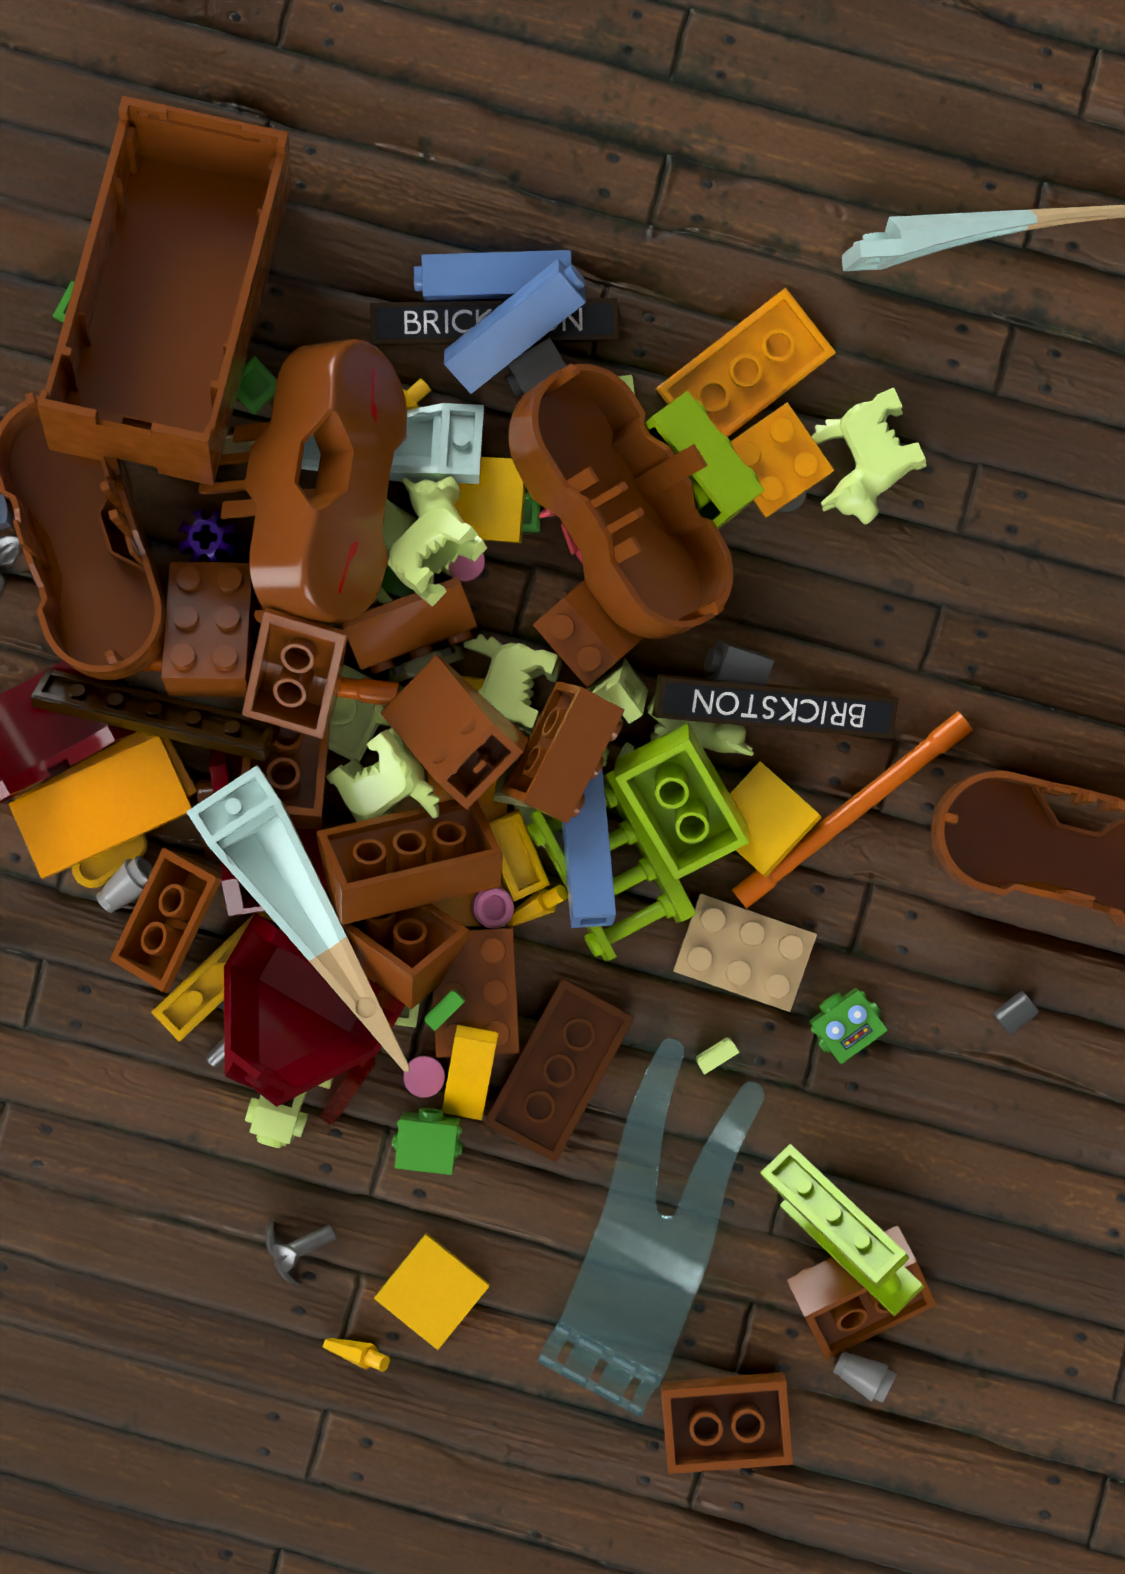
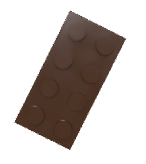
M562 978L483 1124L556 1163L635 1017Z

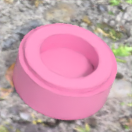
M482 553L475 562L458 555L456 561L451 562L448 567L452 572L450 577L455 578L459 576L461 582H470L478 578L485 566L484 554Z
M497 887L476 892L471 900L470 911L473 919L479 925L486 928H500L511 919L514 904L509 893Z
M428 1055L413 1058L408 1063L410 1073L404 1071L403 1077L406 1088L418 1097L435 1095L440 1091L445 1081L443 1065L439 1060Z

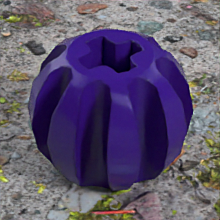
M202 508L192 512L196 519L194 525L189 526L185 521H182L178 532L188 533V538L186 541L178 542L177 545L181 555L194 550L193 557L189 562H204L208 557L210 562H221L220 555L225 551L231 557L234 556L238 546L228 544L227 540L229 537L239 534L235 523H231L226 527L221 526L224 520L220 518L221 511L214 509L212 517L206 520L205 511ZM210 528V532L218 538L217 542H210L209 549H206L205 545L198 541L199 536L206 535L207 529Z

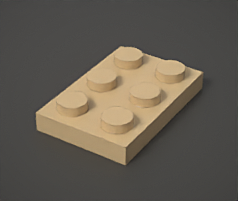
M700 893L694 908L696 915L691 917L673 972L790 1012L817 934Z

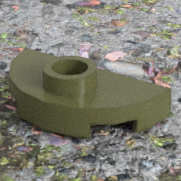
M455 644L386 671L385 677L387 681L397 683L413 679L436 654L449 665L464 660L466 657L462 646Z

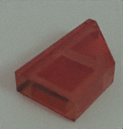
M374 1057L351 1069L319 1118L329 1125L336 1122L376 1064Z

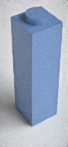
M571 250L421 255L422 266H414L415 291H422L424 302L507 300L558 258L568 268L571 265Z
M558 258L444 350V365L467 391L472 394L586 303L584 287L587 284L585 279L573 265L567 268Z
M601 769L595 779H590L583 793L585 795V802L578 815L574 818L571 817L568 824L561 821L571 928L613 925L616 916L603 769Z

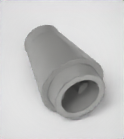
M136 856L134 859H126L102 890L97 893L99 904L106 911L113 913L115 910L139 899L153 869L150 862L141 856Z
M846 1351L842 1352L833 1371L834 1374L840 1376L842 1380L870 1402L875 1399L881 1403L884 1402L897 1376V1373L888 1369L890 1366L888 1364L850 1354Z

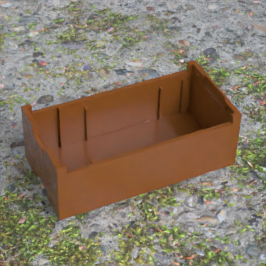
M122 96L118 110L120 119L46 388L45 390L41 389L37 406L49 450L99 461L105 460L106 456L157 467L158 474L214 486L291 188L289 132Z

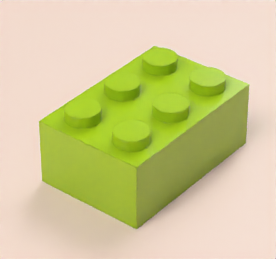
M688 391L661 409L644 424L649 433L671 447L675 455L693 444L696 445L708 466L689 476L693 483L695 507L701 517L713 520L718 529L733 519L764 491L753 469L743 463L733 450V445L729 438L719 432L708 418L705 407L699 401L694 400Z
M689 723L615 760V779L675 880L749 843L748 825Z

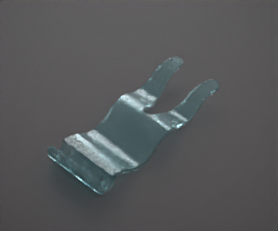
M667 1038L661 1042L640 1083L623 1130L608 1196L599 1224L561 1318L551 1331L537 1360L538 1363L640 1418H642L650 1396L655 1388H658L667 1371L673 1351L710 1258L723 1199L734 1161L765 1098L764 1090L757 1082L748 1081L741 1086L699 1154L676 1212L673 1216L660 1214L655 1205L662 1139L670 1099L685 1053L682 1043L675 1038ZM566 1340L575 1345L565 1364L557 1361V1357ZM601 1358L608 1362L597 1383L590 1379ZM636 1377L642 1381L632 1400L624 1397V1394L632 1378Z

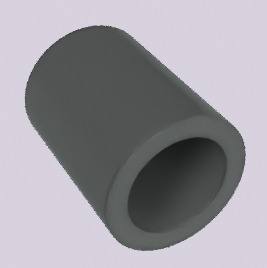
M1021 990L992 1014L1002 1028L1011 1036L1039 1014V1011Z

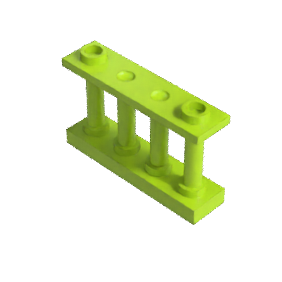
M615 770L603 775L606 807L608 806L610 809L616 807L623 822L618 824V829L609 833L610 851L625 843L629 846L635 843L642 858L637 860V866L613 878L614 896L645 879L648 882L654 880L661 895L656 897L657 902L604 930L601 926L586 927L589 933L584 935L590 951L594 957L601 955L604 961H610L617 957L611 944L665 916L667 919L673 917L675 922L679 923L696 915L679 879H674L616 781ZM536 810L528 815L531 823L526 825L528 832L537 847L544 845L567 889L565 856L553 835L562 830V823L552 817L545 820L542 812Z
M791 1144L760 1172L764 1180L785 1199L780 1204V1207L894 1317L924 1288L923 1284L903 1266L909 1260L907 1253Z

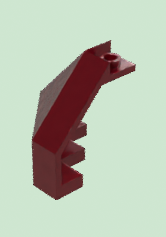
M255 913L224 965L225 1077L254 1089L277 1107L376 1056L382 1045L274 921ZM367 977L392 1029L406 1005Z

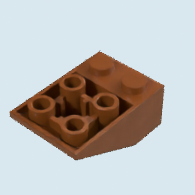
M438 654L381 711V715L433 779L466 810L524 752L529 739Z

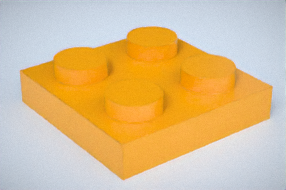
M788 402L731 441L733 450L746 466L753 469L759 479V483L764 488V491L753 502L765 519L834 472V469Z

